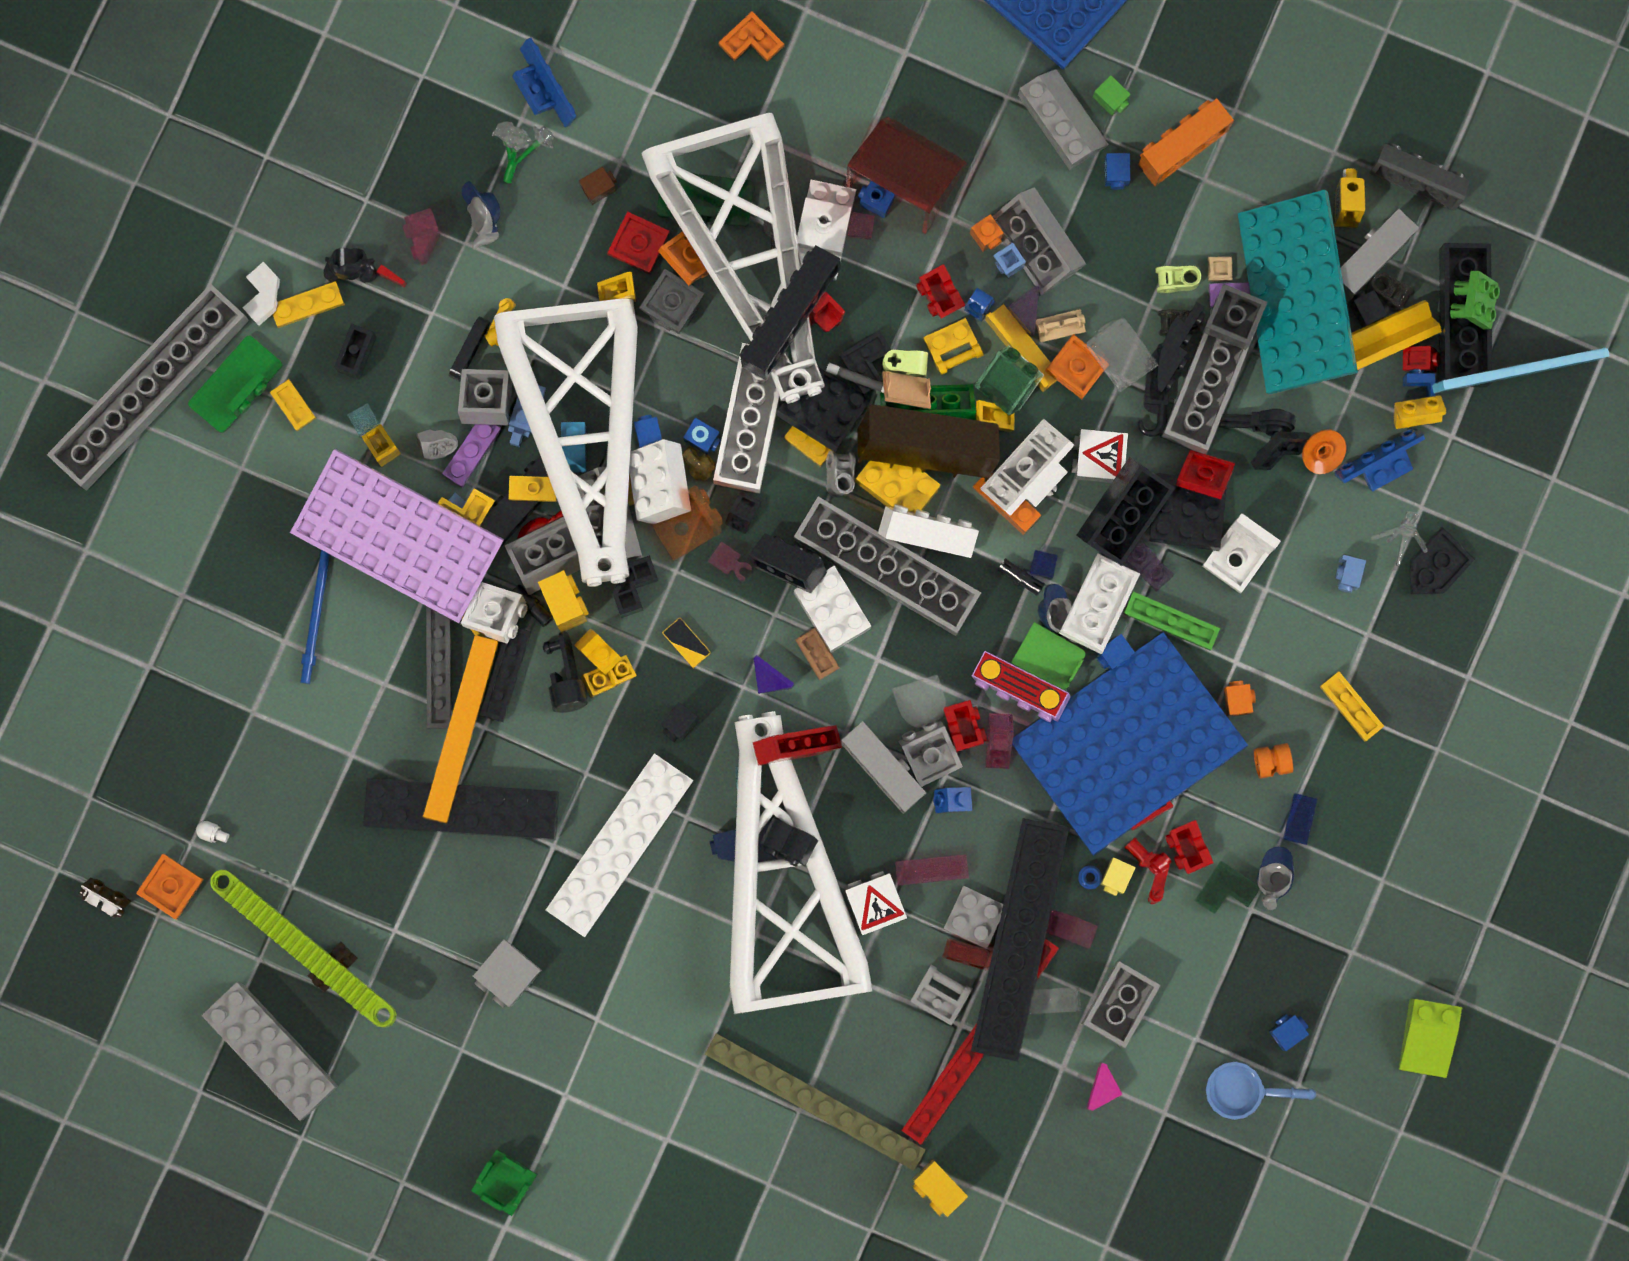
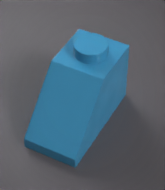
M561 422V437L586 434L585 422ZM586 444L563 446L562 449L571 472H586Z

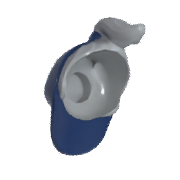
M470 181L466 182L462 187V196L468 204L467 211L472 218V227L478 234L472 244V248L475 250L479 246L487 245L497 240L499 232L496 223L500 218L501 209L493 193H480Z
M1049 584L1045 588L1044 599L1038 605L1039 618L1043 625L1052 632L1058 633L1060 637L1071 643H1077L1059 634L1072 607L1071 601L1068 599L1066 591L1062 586Z
M1278 846L1269 849L1263 857L1258 872L1257 884L1265 895L1262 902L1267 910L1276 909L1278 899L1286 895L1293 885V856L1285 847Z

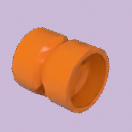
M1288 743L1274 745L1271 750L1268 747L1254 749V762L1259 779L1273 777L1275 772L1279 775L1293 773V760Z

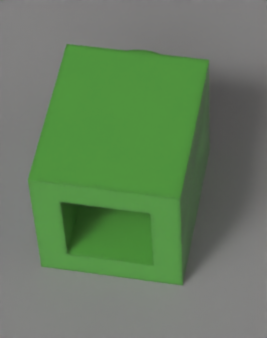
M1110 75L1094 91L1093 98L1113 116L1117 111L1121 114L1129 106L1130 103L1128 101L1131 94Z

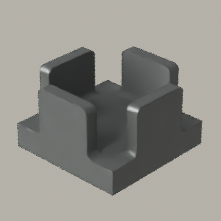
M664 269L639 309L648 314L652 321L668 331L672 329L680 334L682 329L688 326L698 311V305L704 297V293L692 285L688 286L684 280Z

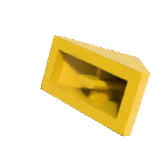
M626 272L597 283L599 301L628 298L636 302L632 272Z
M381 424L361 436L381 467L401 455Z

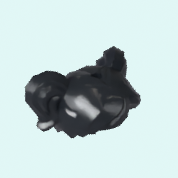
M338 248L333 251L331 257H325L327 263L324 268V277L329 282H334L337 279L355 280L359 278L361 282L369 283L377 276L374 267L375 260L373 258L367 259L364 250L360 248Z

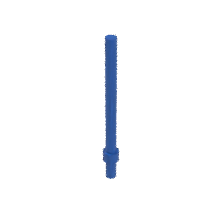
M321 550L306 650L305 654H302L301 660L303 669L300 683L310 684L312 667L315 666L317 657L314 654L330 554Z

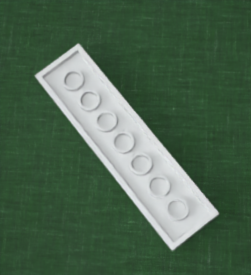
M654 753L553 898L546 911L583 937H586L688 790L693 780Z

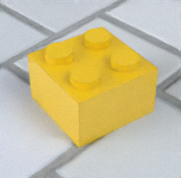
M933 1159L912 1178L915 1183L912 1187L922 1198L927 1195L932 1200L929 1205L939 1216L944 1213L948 1217L968 1198L963 1190Z

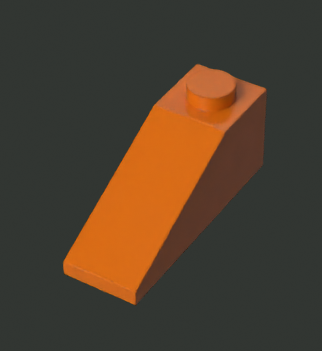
M980 478L973 488L1024 536L1040 519L1041 514L1024 500L1010 516L980 489L986 483L984 478Z

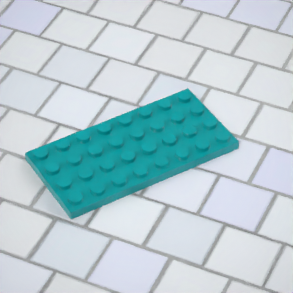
M1321 190L1238 213L1250 294L1267 302L1256 329L1266 393L1274 394L1358 373L1328 191Z

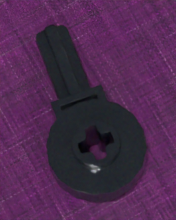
M1276 408L1252 412V415L1222 414L1220 419V426L1222 428L1252 429L1253 432H1265L1268 436H1272L1278 431L1291 432L1295 429L1296 416L1294 414Z

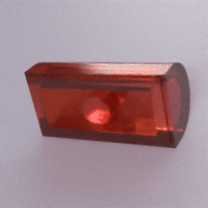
M947 938L942 957L986 971L990 967L993 951Z

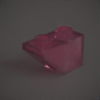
M431 208L404 217L406 224L402 225L406 238H411L414 246L410 247L414 260L419 259L421 265L427 263L441 235Z
M989 713L986 732L985 768L1009 769L1014 734L1012 714Z

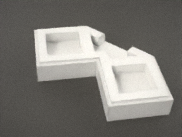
M264 262L246 277L259 293L243 307L258 326L277 311V291L280 285V279Z

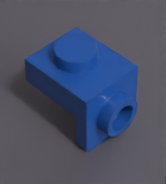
M1410 370L1403 377V386H1426V397H1433L1438 394L1433 392L1432 385L1439 382L1435 380V373H1424V370Z
M971 787L934 790L933 803L935 812L972 811Z

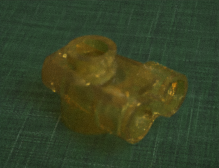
M689 446L682 452L683 461L686 465L690 466L688 471L695 480L701 479L705 482L712 476V471L716 469V464L708 454L704 453L699 457L694 448Z

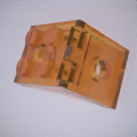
M697 485L688 489L691 506L690 512L651 524L673 561L678 560L722 533L721 524H723V519L716 508L711 510L709 496L703 488L699 490ZM678 523H685L688 526V532L685 535L676 534L675 526Z

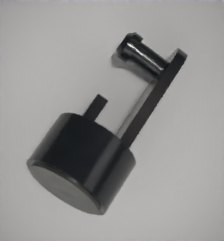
M566 631L559 632V640L547 641L543 644V650L546 654H552L553 651L559 649L562 652L567 680L563 681L561 675L556 672L551 673L552 685L548 688L552 710L559 713L576 711L588 704L584 682L578 678L571 639Z

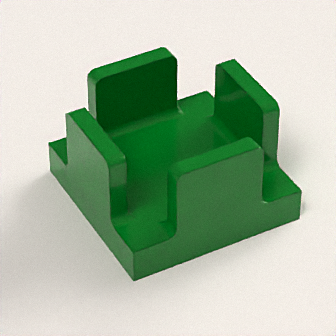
M497 1149L482 1170L471 1191L497 1210H502L513 1216L538 1174Z

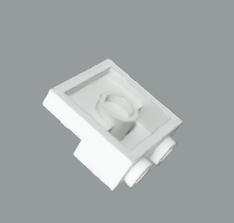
M481 582L464 614L461 624L463 627L484 633L488 638L508 644L510 638L514 639L517 635L518 626L516 624L519 617L523 618L526 615L527 604L521 594Z

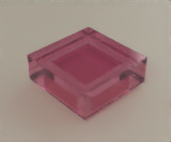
M852 212L848 237L871 240L875 216Z

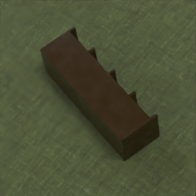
M870 404L857 429L858 463L861 460L889 463L890 468L894 464L921 468V473L928 469L953 473L954 478L957 474L981 477L986 482L1000 461L999 425L996 423Z

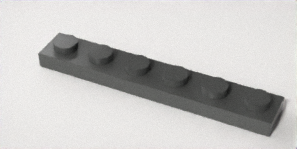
M426 606L427 729H448L451 720V619Z

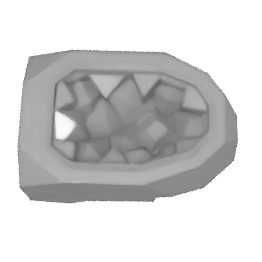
M430 429L416 435L420 453L423 459L426 460L445 457L454 452L458 446L456 436L443 430L432 431Z

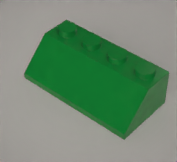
M973 384L931 385V409L885 401L884 393L880 392L881 406L976 420Z

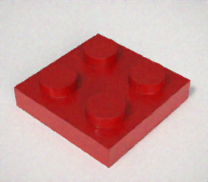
M627 211L607 254L650 274L660 255L658 250L665 244L670 231Z
M1190 450L1178 476L1176 486L1222 499L1235 463Z

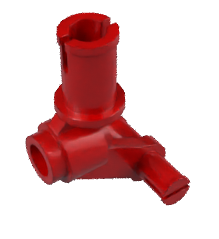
M1135 837L1126 845L1125 849L1139 862L1138 865L1140 867L1149 868L1155 874L1148 895V902L1151 901L1150 904H1156L1163 898L1169 865L1172 861L1163 852L1160 854L1149 853Z

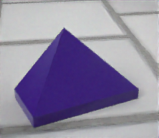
M756 655L754 657L758 694L793 688L794 683L759 656Z

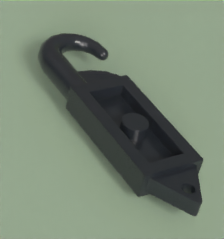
M1161 344L1158 345L1151 357H1147L1144 407L1148 412L1157 415V425L1153 430H1147L1143 426V421L1139 420L1138 427L1148 437L1160 435L1166 426L1169 391L1164 389L1161 394L1158 392L1157 387L1160 359L1158 349L1162 350Z

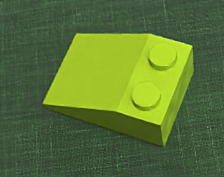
M1409 999L1399 1070L1447 1078L1458 1035L1462 1007Z

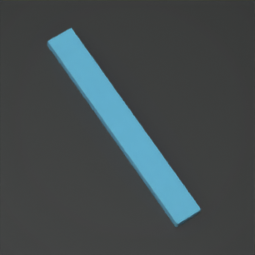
M1601 348L1443 380L1432 385L1433 392L1439 393L1592 362L1609 357L1608 348Z

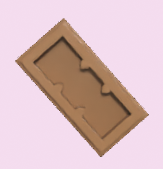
M816 628L795 639L819 681L840 669Z

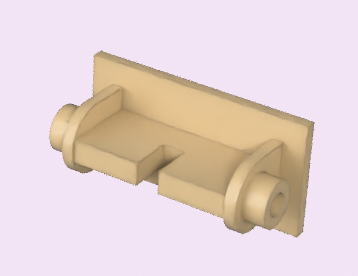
M1081 309L1035 320L1040 343L1086 332L1085 318L1081 313Z

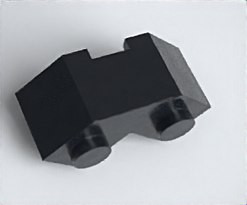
M650 555L628 562L629 576L625 578V582L616 584L612 592L621 618L644 611L636 588L658 581Z

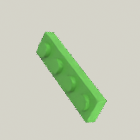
M1132 592L1123 613L1209 651L1212 650L1220 628L1136 592Z

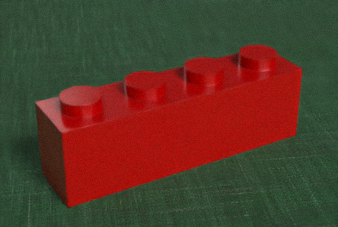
M837 725L774 735L753 742L758 766L821 755L842 748Z

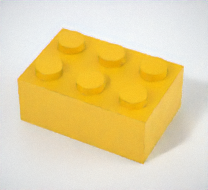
M869 461L855 480V483L885 506L894 508L895 504L907 507L908 511L913 513L916 512V509L923 510L941 486V484L925 472L921 473L920 468L895 464L890 468L889 463Z
M561 571L538 582L555 623L561 632L587 622L585 616L589 615V612L581 596L576 597V594L580 592L571 574L567 576L565 571Z

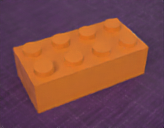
M1217 98L1212 102L1209 100L1204 102L1194 116L1188 114L1179 122L1180 125L1175 130L1173 128L1168 129L1161 135L1162 139L1158 143L1151 142L1142 150L1143 153L1140 155L1141 159L1138 166L1154 186H1157L1229 131L1234 119Z

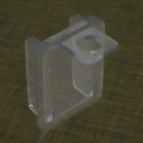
M1119 318L1116 321L1112 319L1095 331L1094 336L1087 342V348L1119 392L1158 366L1154 357L1125 318Z

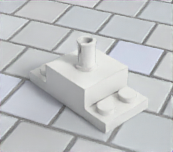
M810 180L797 235L801 266L803 265L802 261L808 251H812L815 245L839 257L841 261L856 189Z
M1043 419L980 489L1010 516L1025 499L1036 507L1046 496L1053 495L1051 490L1056 492V484L1067 473L1059 462L1072 449L1074 444Z

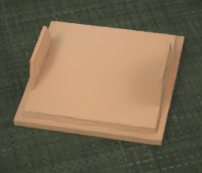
M890 371L882 372L885 401L931 409L930 378L926 379Z

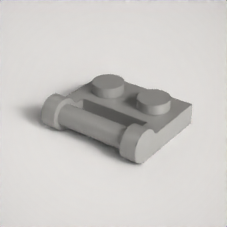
M931 964L910 1002L952 1026L972 988L968 985L963 986L937 971V967ZM934 979L960 994L958 1000L956 1001L928 985L930 980Z

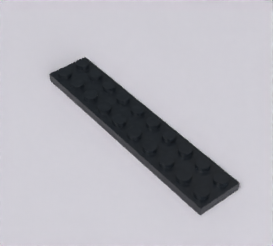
M1025 818L1022 819L971 1052L1019 1062L1070 828Z

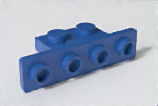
M528 38L521 46L520 51L529 67L516 71L512 77L534 115L554 108L564 127L570 126L576 118L574 107L565 97L561 85L554 78L552 70L543 59L539 47L532 38Z
M1416 428L1405 430L1400 436L1393 440L1385 441L1377 449L1363 453L1357 460L1343 464L1340 469L1334 472L1335 476L1343 483H1346L1363 474L1368 488L1371 491H1375L1413 470L1406 449L1425 439L1424 434Z

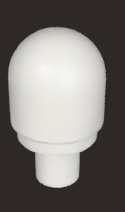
M203 821L197 825L196 834L202 840L211 843L219 840L226 843L229 839V834L222 832L221 827L217 824Z

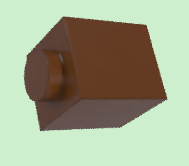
M603 166L579 180L580 187L592 205L616 191L614 184L617 181L610 170L606 172Z

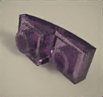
M1139 540L1126 559L1156 592L1173 577V573L1141 540Z

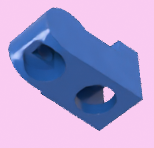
M977 288L965 305L964 311L982 322L993 306L994 298Z

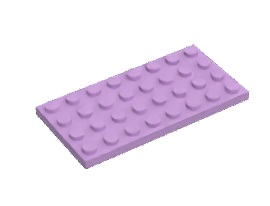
M337 449L333 450L290 532L457 623L461 621L504 541L501 537Z

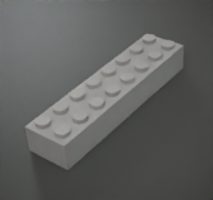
M819 496L794 535V541L955 636L981 595V592L895 541L884 538L878 534V531Z

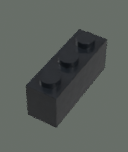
M765 533L749 553L754 568L810 594L827 573L823 559L815 553L809 554L797 545L785 543L778 536L772 537Z

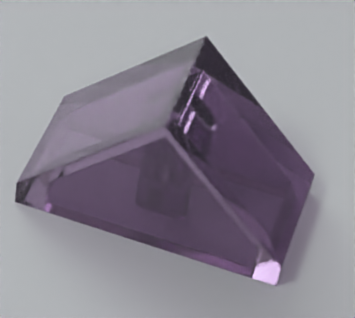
M1039 286L1032 287L1008 308L1031 337L1035 333Z

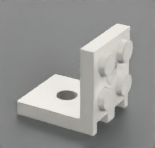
M1241 513L1221 539L1220 550L1213 551L1202 567L1241 594L1267 556L1278 546L1280 540ZM1230 555H1239L1242 559L1241 565L1238 567L1232 566L1229 563Z

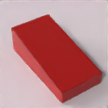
M382 264L376 271L378 275L402 287L407 285L403 279Z

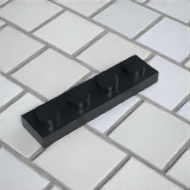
M518 628L514 639L510 638L508 644L502 642L480 716L504 723L531 631Z

